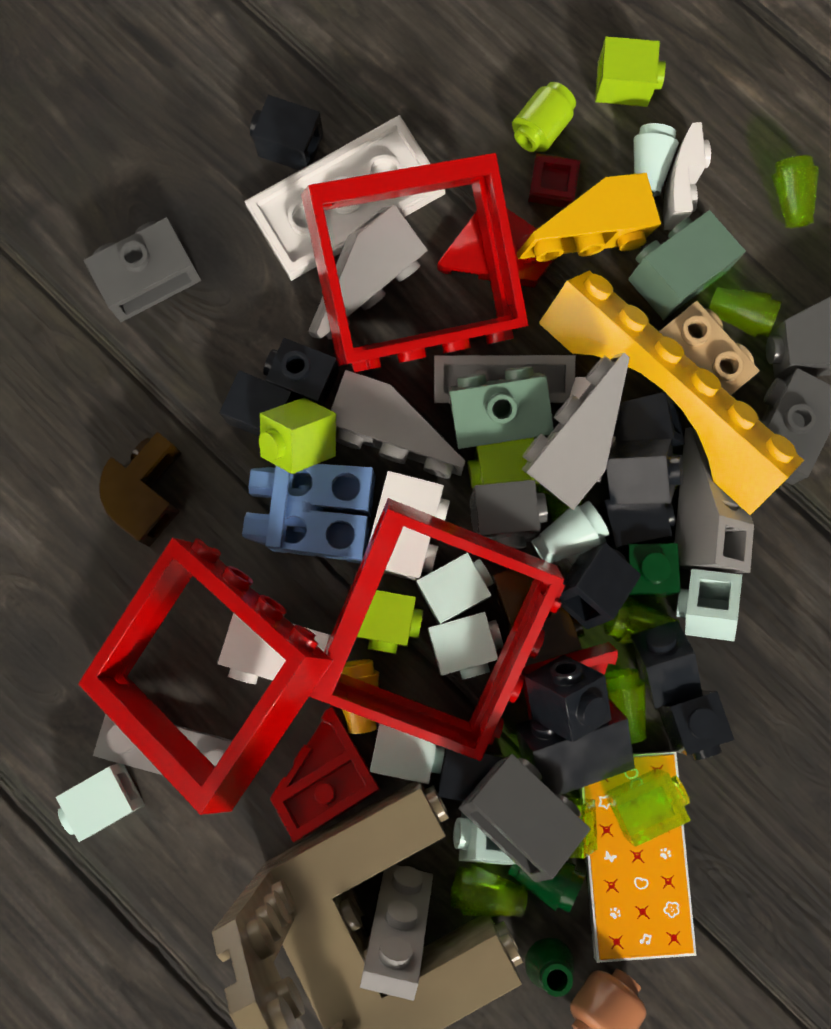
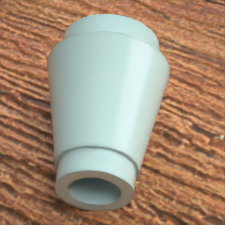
M659 123L642 125L639 134L634 137V174L647 173L653 197L661 194V189L679 145L678 140L675 139L676 130L671 126Z
M587 501L580 506L577 505L574 510L571 508L566 510L531 542L542 560L553 563L554 561H560L600 545V540L609 535V531L596 508L591 502Z

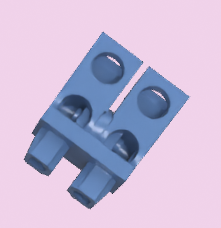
M316 464L294 474L278 466L275 468L251 469L248 486L249 494L255 497L271 498L269 514L246 512L242 536L247 540L265 544L273 552L318 556L361 563L369 541L370 521L368 517L372 515L376 480L373 468ZM324 511L343 512V513H352V514L332 513V512H324Z

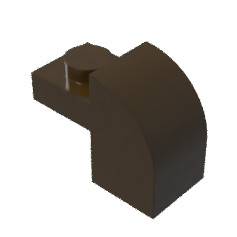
M156 432L151 439L145 438L135 447L130 456L132 461L127 467L113 457H110L103 468L99 483L100 499L107 515L136 541L148 547L154 543L180 512L152 489L182 454L159 432Z

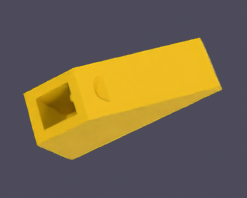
M647 173L605 177L534 231L517 252L518 259L536 257L537 261L545 262L556 259L566 253L578 252L579 256L584 257L597 254L607 248L619 247L620 251H631L643 246L646 243V238L661 225Z

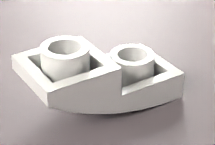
M702 122L692 123L669 170L663 204L664 230H672L697 208L698 193L695 184L703 170L708 168L711 159L710 142L703 139Z

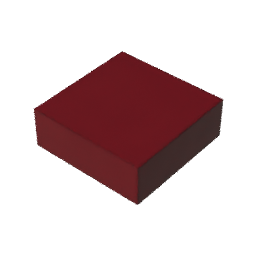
M536 153L528 202L564 208L574 202L581 160Z

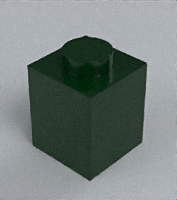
M678 543L628 544L618 550L626 557L628 563L641 574L628 597H667L681 592Z

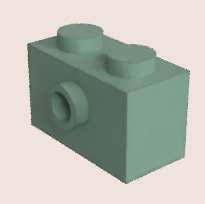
M710 210L695 221H692L690 217L683 219L669 232V239L661 245L658 240L653 241L635 258L639 265L628 280L663 321L725 275L746 252Z
M524 366L504 370L505 378L486 381L484 373L458 377V386L448 387L458 449L538 437L540 434L544 436L550 435L554 428L547 376L541 372L534 373L533 366Z

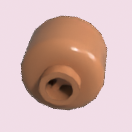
M615 969L612 975L601 970L593 971L571 1001L570 1011L575 1019L572 1024L573 1029H639L647 1015L645 1005L638 996L641 990L640 985L619 969Z

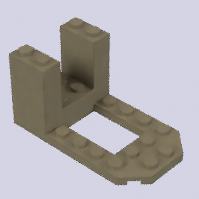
M413 781L263 864L212 931L216 955L222 962L231 958L237 982L225 988L224 991L229 1013L236 1029H306L300 1016L305 1014L301 995L289 976L281 979L274 964L282 945L323 1029H444L522 985L516 967L524 962L518 951L517 944L505 921L503 920L495 924L491 914L487 911L423 947L419 983L414 1001L360 988L370 936H368L362 924L361 917L365 915V911L353 887L446 837L443 821L449 819L447 809L441 797H438V792L434 785L425 789L423 783Z

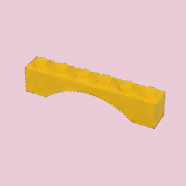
M589 270L567 280L539 321V324L572 354L594 355L601 358L605 355L610 360L616 354L625 353L630 357L628 367L641 373L663 389L681 408L699 436L709 461L713 482L749 515L804 462V459L797 454L794 445L787 438L774 434L758 420V415L751 406L742 401H737L724 390L719 379L712 372L698 367L684 354V349L677 341L663 336L648 322L646 314L639 308L628 305L613 292L612 285L604 277L593 274Z

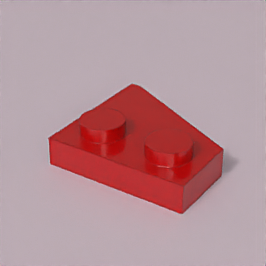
M333 707L324 712L321 717L322 722L307 745H303L293 761L292 769L286 777L282 778L270 797L293 843L301 841L381 790Z

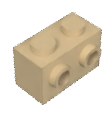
M698 301L694 302L659 331L663 336L677 341L684 349V354L698 367L712 372L719 379L721 387L730 395L735 393L760 371L754 365V358L750 351L742 344L735 343L723 330L720 318L712 310L704 309Z

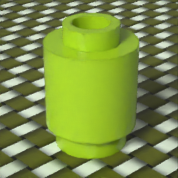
M550 82L547 86L540 87L512 122L515 140L523 149L529 152H545L549 149L573 118L576 99L572 92L558 82Z

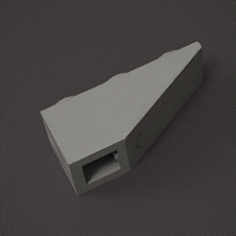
M395 204L382 208L347 237L336 264L347 317L360 306L363 310H367L379 302L386 294L382 288L394 278L400 282L413 274L420 267L417 259L428 251ZM322 297L308 333L314 338L321 339L326 335L328 339H332L324 298Z
M625 353L616 354L611 360L604 355L585 378L591 383L579 399L571 395L554 416L559 424L547 438L540 434L522 456L528 461L522 470L572 510L576 508L606 471L630 359Z
M345 370L331 411L336 413V442L354 449H361L362 444L380 449L379 456L400 464H405L407 459L425 464L424 471L441 478L449 479L451 473L461 476L465 460L390 384Z
M685 428V445H683L682 456L684 477L683 484L679 488L674 543H678L679 568L689 571L691 569L733 574L750 573L754 533L752 517L713 482L709 461L697 432L694 428Z

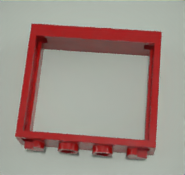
M496 153L311 184L302 192L301 197L338 366L352 363L354 373L381 367L379 357L397 354L399 363L427 357L426 347L442 344L443 353L471 348L469 338L485 335L487 344L513 339L512 329L529 326ZM472 184L497 318L353 348L324 210Z
M388 498L324 652L333 659V662L309 697L481 761L488 744L492 745L495 737L500 738L504 725V719L501 716L508 701L514 703L520 695L524 683V675L521 673L528 658L534 659L542 647L545 637V631L542 627L549 612L556 613L562 604L559 598L565 588L563 584L564 578L557 565ZM403 526L534 578L469 722L342 674Z
M172 537L78 685L200 815L232 812L333 662V659L317 646L319 643L314 640L316 636L314 633L300 625L294 626L284 617L287 611L280 603L266 595H259L251 588L253 580L247 574L235 567L226 566L220 561L221 552L218 549L207 546L199 538H196L194 542H189ZM192 576L201 582L286 660L216 766L128 678V674Z

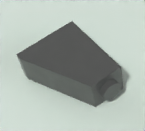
M831 296L784 320L770 334L766 342V358L769 364H773L774 378H785L797 368L812 376L831 375Z

